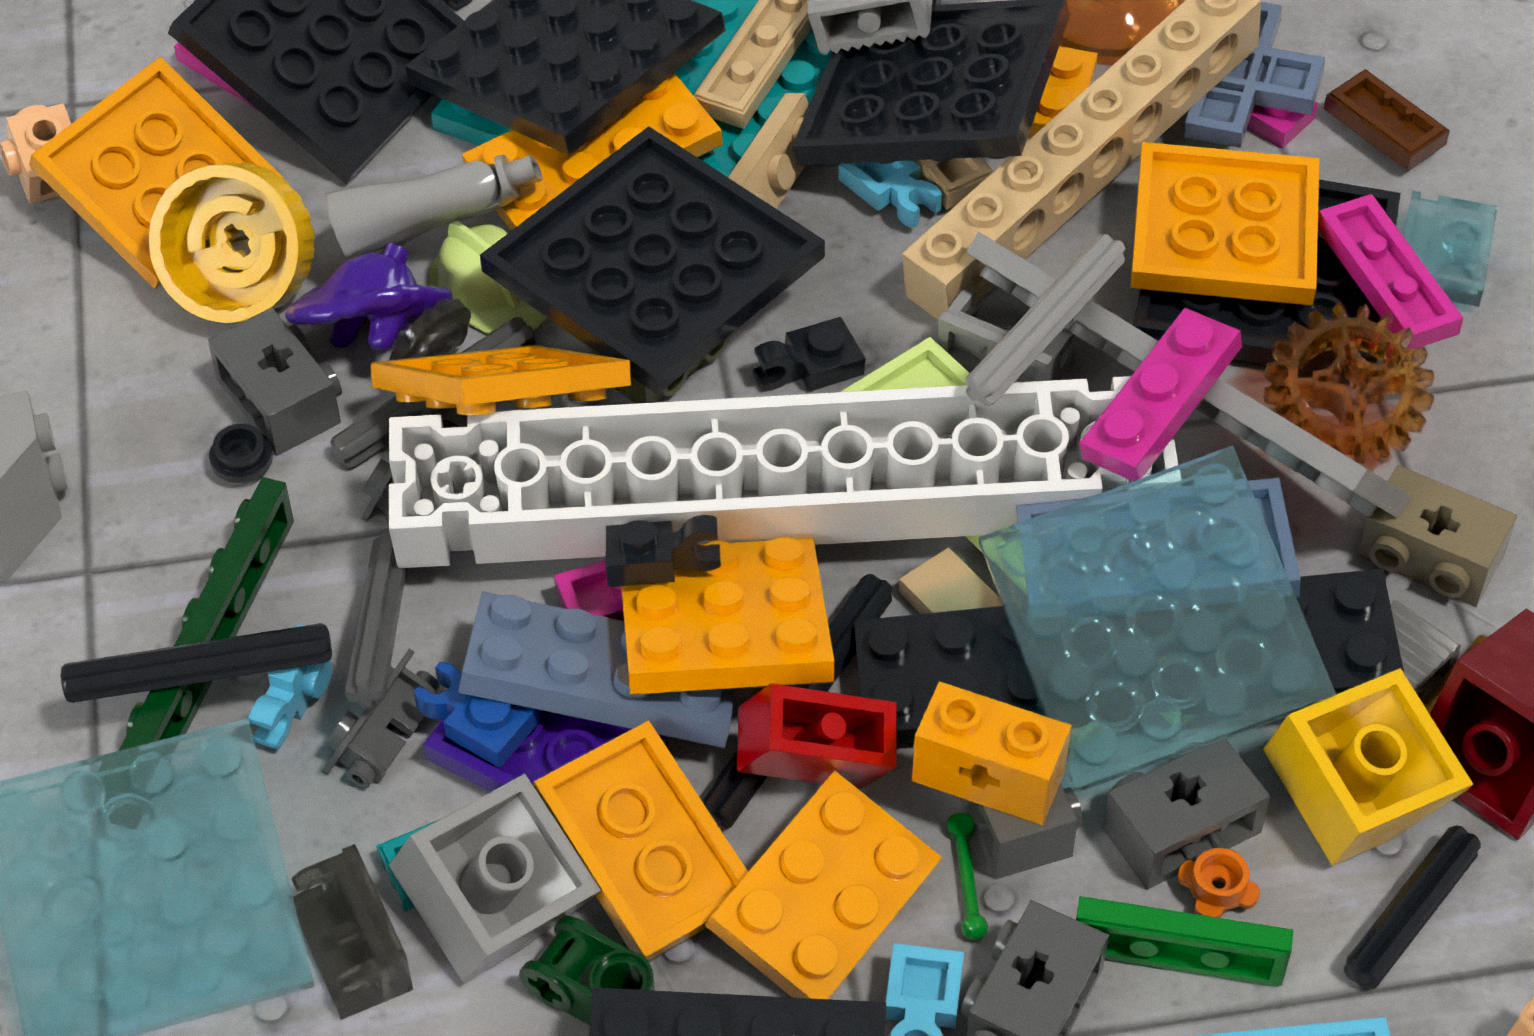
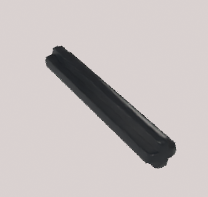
M318 623L66 663L61 667V686L66 701L76 703L327 663L332 659V645L327 626Z

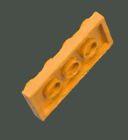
M673 72L570 155L514 130H510L463 153L462 159L463 164L477 160L488 165L494 164V157L502 154L510 162L529 155L537 160L543 181L520 188L521 195L518 199L495 210L512 231L648 126L696 157L722 146V130Z

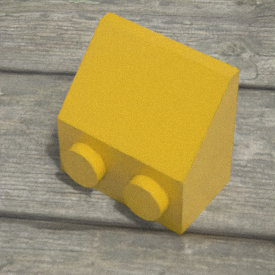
M1401 668L1289 714L1263 748L1271 765L1332 866L1390 841L1466 792L1473 785Z

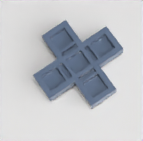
M1261 2L1258 48L1189 109L1185 121V138L1241 148L1254 105L1311 115L1324 73L1325 57L1272 48L1281 21L1282 5Z

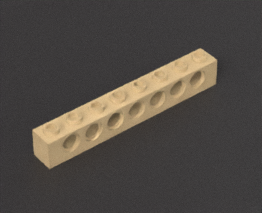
M1185 0L1028 140L1021 156H1010L902 253L906 297L936 319L941 316L944 310H948L958 294L965 288L977 293L971 306L979 302L996 285L980 276L985 264L966 253L978 231L1021 258L1026 259L1141 154L1142 142L1153 143L1258 48L1261 0Z

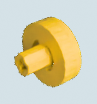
M246 162L210 165L195 169L181 176L161 196L150 223V257L160 283L181 307L209 321L223 323L241 322L271 307L273 309L282 307L290 301L294 294L298 293L305 278L308 277L311 270V262L314 259V228L311 225L308 209L305 208L302 198L297 191H294L284 178L277 176L273 171ZM228 212L221 215L212 225L209 235L210 247L206 248L205 234L209 223L215 216ZM225 267H227V268H230V269H232V270H244V271H242V272H228V271H226V270H224V269H225Z

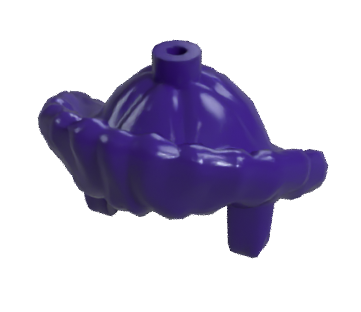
M387 243L382 254L366 253L344 262L323 286L313 288L286 309L285 317L290 323L296 325H324L332 323L329 340L335 347L342 348L347 347L353 341L363 321L369 318L370 332L368 344L375 350H387L392 347L401 329L418 332L434 325L441 314L452 303L453 295L446 287L418 285L411 270L406 266V261L410 255L409 251L399 245Z

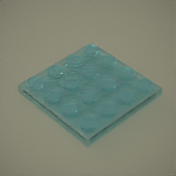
M1233 445L979 537V545L1046 717L1072 725L1066 771L1075 793L1282 719L1293 712L1336 696V692Z
M248 718L0 781V926L24 1036H137L315 987Z

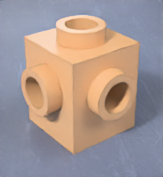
M64 103L50 107L44 105L26 107L15 116L6 118L7 140L0 142V153L8 175H19L28 202L32 204L59 197L60 195L29 166L31 154L71 125Z

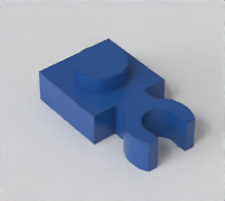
M439 662L435 667L437 682L443 687L448 688V690L440 694H433L425 688L418 686L414 690L417 709L428 718L445 719L444 728L447 738L496 767L501 768L539 724V710L458 693L462 673L452 664Z

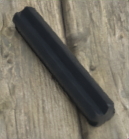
M1458 825L1449 827L1347 957L1344 973L1350 980L1357 982L1363 989L1371 990L1378 987L1477 858L1481 842L1475 834L1468 833L1462 826Z

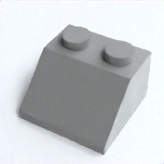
M28 390L0 396V582L7 581L62 518L57 492L68 490L60 453L51 455L47 453L56 450L48 414L35 415Z
M526 774L517 777L410 835L389 865L463 983L468 982L521 951L554 927L563 916H569L601 891Z

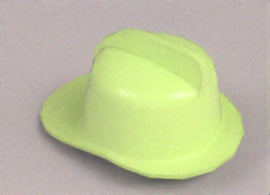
M454 220L449 224L448 237L444 239L438 257L434 259L428 272L430 286L448 288L453 295L450 307L471 326L484 334H490L514 317H521L527 325L532 327L533 331L538 329L548 318L484 274L481 270L480 254L508 233L493 224L476 223L463 225L461 222Z

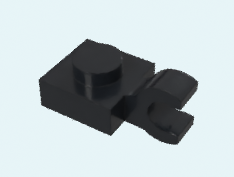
M841 317L786 332L785 344L780 341H768L754 348V353L762 366L754 368L753 375L762 391L775 390L786 383L801 378L807 389L811 391L864 375L866 358Z
M711 515L692 517L676 532H673L672 521L648 522L639 520L622 525L606 526L605 568L608 587L675 582V569L711 571L721 567L720 544L706 546L698 544L700 541L718 540L717 517Z

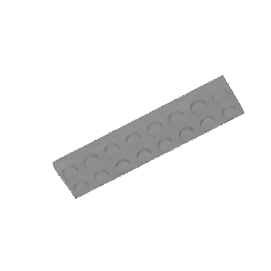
M979 231L966 253L985 264L980 276L1017 297L1030 307L1057 281L1056 278ZM1089 300L1065 326L1070 332L1112 356L1134 372L1158 343L1156 339L1092 300ZM1219 378L1195 408L1219 425L1247 440L1272 458L1313 481L1314 484L1369 517L1379 507L1398 518L1412 497Z

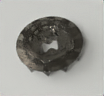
M447 298L438 301L432 309H424L421 316L414 322H409V328L403 335L397 338V347L391 352L389 361L456 353L468 333V325L471 319L470 310L459 299L449 300Z

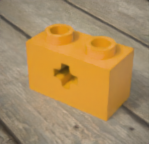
M939 681L915 734L912 781L1043 826L1065 773L1072 725Z

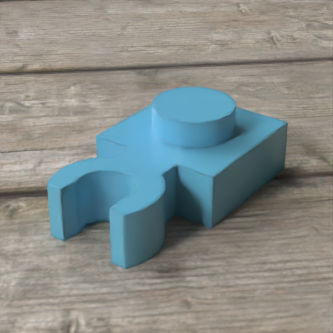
M913 160L896 161L888 164L877 162L839 164L838 180L877 211L891 203L897 208L898 219L908 227L915 228L919 225L920 208L916 204L925 205L934 213L941 210L942 193L940 189L931 182L920 180L921 166Z
M331 661L270 671L268 673L270 687L265 695L257 699L248 716L249 723L259 726L253 736L254 742L277 750L283 745L289 734L293 718L301 720L312 699H319L325 693L332 675Z
M893 943L885 1001L886 1020L900 1022L892 1029L890 1036H943L939 1027L955 1029L964 952Z

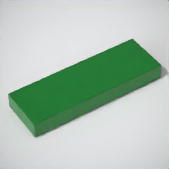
M1079 896L1076 920L1109 935L1105 955L1107 960L1276 987L1283 984L1292 952L1293 929Z

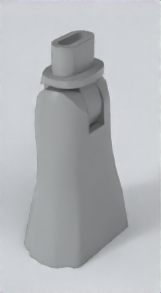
M502 154L494 157V164L491 165L474 160L419 178L340 189L325 193L328 215L336 238L345 257L353 259L366 253L382 254L387 243L403 246L435 227L449 224L454 220L461 221L502 208L520 197V188L543 181L539 164L533 156L529 155L510 162Z

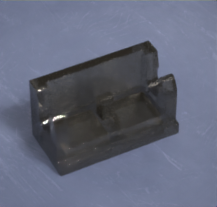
M355 844L343 848V853L308 866L296 873L291 880L296 891L302 892L289 898L292 911L340 1020L413 990L407 955ZM322 883V884H320V885L317 886V887H314V888L309 889L310 887H312V886L315 885V884Z

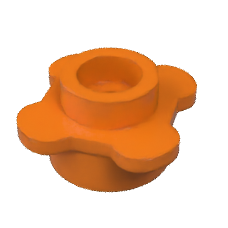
M1209 849L1200 854L1196 861H1185L1179 868L1178 881L1182 886L1190 889L1196 900L1195 912L1198 915L1221 918L1224 911L1236 907L1250 909L1258 902L1260 896L1259 887L1257 884L1249 881L1250 872L1246 861L1239 853L1232 849ZM1212 882H1222L1225 884V887L1221 889L1215 888Z

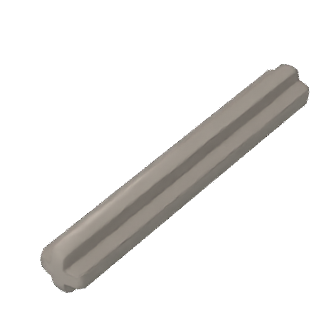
M1108 234L1099 235L966 377L968 385L966 393L972 400H978L984 406L993 405L1124 263L1123 252L1125 251V246L1120 239L1113 240Z

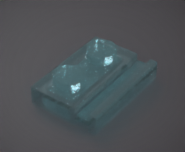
M1412 190L1403 237L1452 302L1479 307L1485 286L1498 206L1439 195L1438 201L1420 198L1421 192Z

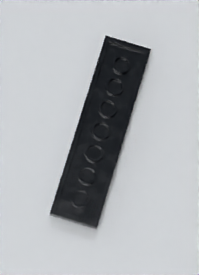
M1383 568L1301 576L1300 597L1031 625L1028 603L854 621L860 697L896 702V744L914 743L917 729L939 681L1070 724L1072 727L1311 705L1399 668L1404 673Z

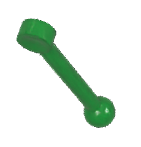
M959 812L949 817L947 821V835L956 842L966 917L961 923V931L968 940L978 941L987 934L988 923L979 913L969 843L974 832V821L970 815Z

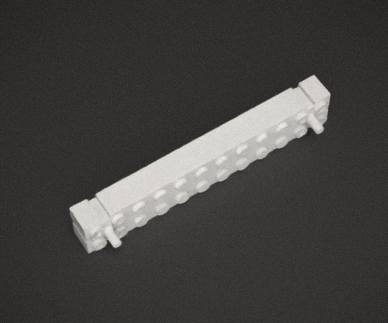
M1131 376L1113 377L1111 390L1089 392L1087 379L1016 382L1009 387L996 403L990 406H984L978 400H972L966 393L968 385L496 411L489 414L467 415V427L444 428L441 415L389 417V463L394 481L393 484H389V532L398 568L450 566V551L468 550L474 551L476 564L605 557L606 526L622 525L639 520L648 522L672 521L673 532L681 529L687 520L699 515L717 517L718 540L700 541L698 544H707L713 541L729 543L767 541L779 537H790L794 539L814 538V544L819 545L1019 533L1017 505L1181 488V479L1174 440L1168 443L1139 483H1135L1082 459L1080 441Z

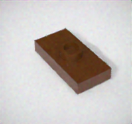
M1366 69L1326 94L1324 110L1406 171H1409L1447 144L1450 133L1449 129Z

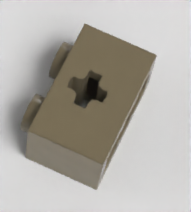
M1397 464L1388 482L1412 497L1398 518L1379 507L1376 508L1371 517L1367 516L1357 556L1373 562L1385 571L1396 572L1433 588L1443 596L1456 598L1477 607L1505 555L1518 515Z

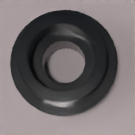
M233 424L225 427L215 436L209 451V460L213 472L219 478L232 483H245L259 478L269 469L273 460V452L270 441L257 428L248 424Z

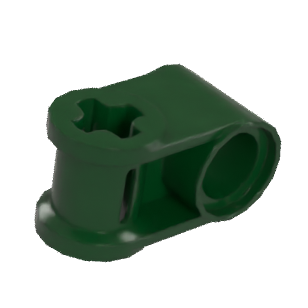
M568 915L563 916L555 924L554 932L556 936L536 961H527L519 971L522 983L538 1000L553 1009L572 1015L589 1026L593 987L656 991L653 970L647 959L640 953L631 951L600 934L585 921Z

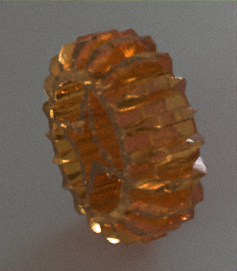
M1339 303L1333 307L1331 321H1327L1323 314L1315 309L1309 314L1308 328L1294 322L1288 328L1287 337L1289 342L1278 340L1274 344L1272 356L1276 361L1267 363L1264 372V378L1272 384L1265 387L1263 399L1265 403L1277 406L1272 410L1273 412L1342 454L1350 455V459L1363 467L1366 460V452H1369L1374 460L1382 465L1389 459V445L1403 452L1409 447L1411 442L1408 432H1422L1426 418L1421 412L1431 410L1434 402L1433 394L1425 390L1432 386L1435 378L1433 370L1420 367L1425 363L1428 356L1426 347L1407 349L1413 338L1411 327L1401 329L1394 334L1390 331L1393 322L1390 312L1384 314L1379 322L1375 323L1368 320L1370 310L1366 304L1359 307L1356 318H1347L1344 306ZM1333 349L1334 357L1329 368L1313 371L1312 377L1297 379L1298 373L1310 359L1324 351ZM1358 350L1373 355L1383 364H1372L1365 361L1360 356ZM1343 368H1345L1346 380L1350 381L1351 388L1358 390L1353 406L1351 394L1347 393L1345 384L1339 383ZM1385 396H1399L1397 406L1387 416L1375 423L1364 426L1363 417L1368 405L1383 402ZM1312 409H1325L1333 413L1340 425L1324 420L1313 412Z

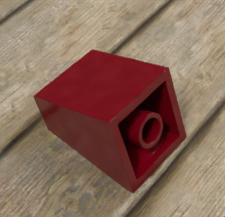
M1527 608L1457 660L1430 712L1431 718L1473 783L1466 792L1456 797V799L1517 840L1523 837L1534 824V613Z

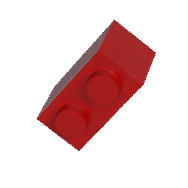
M771 683L738 706L737 772L823 784L835 770L857 789H862L896 769V702Z

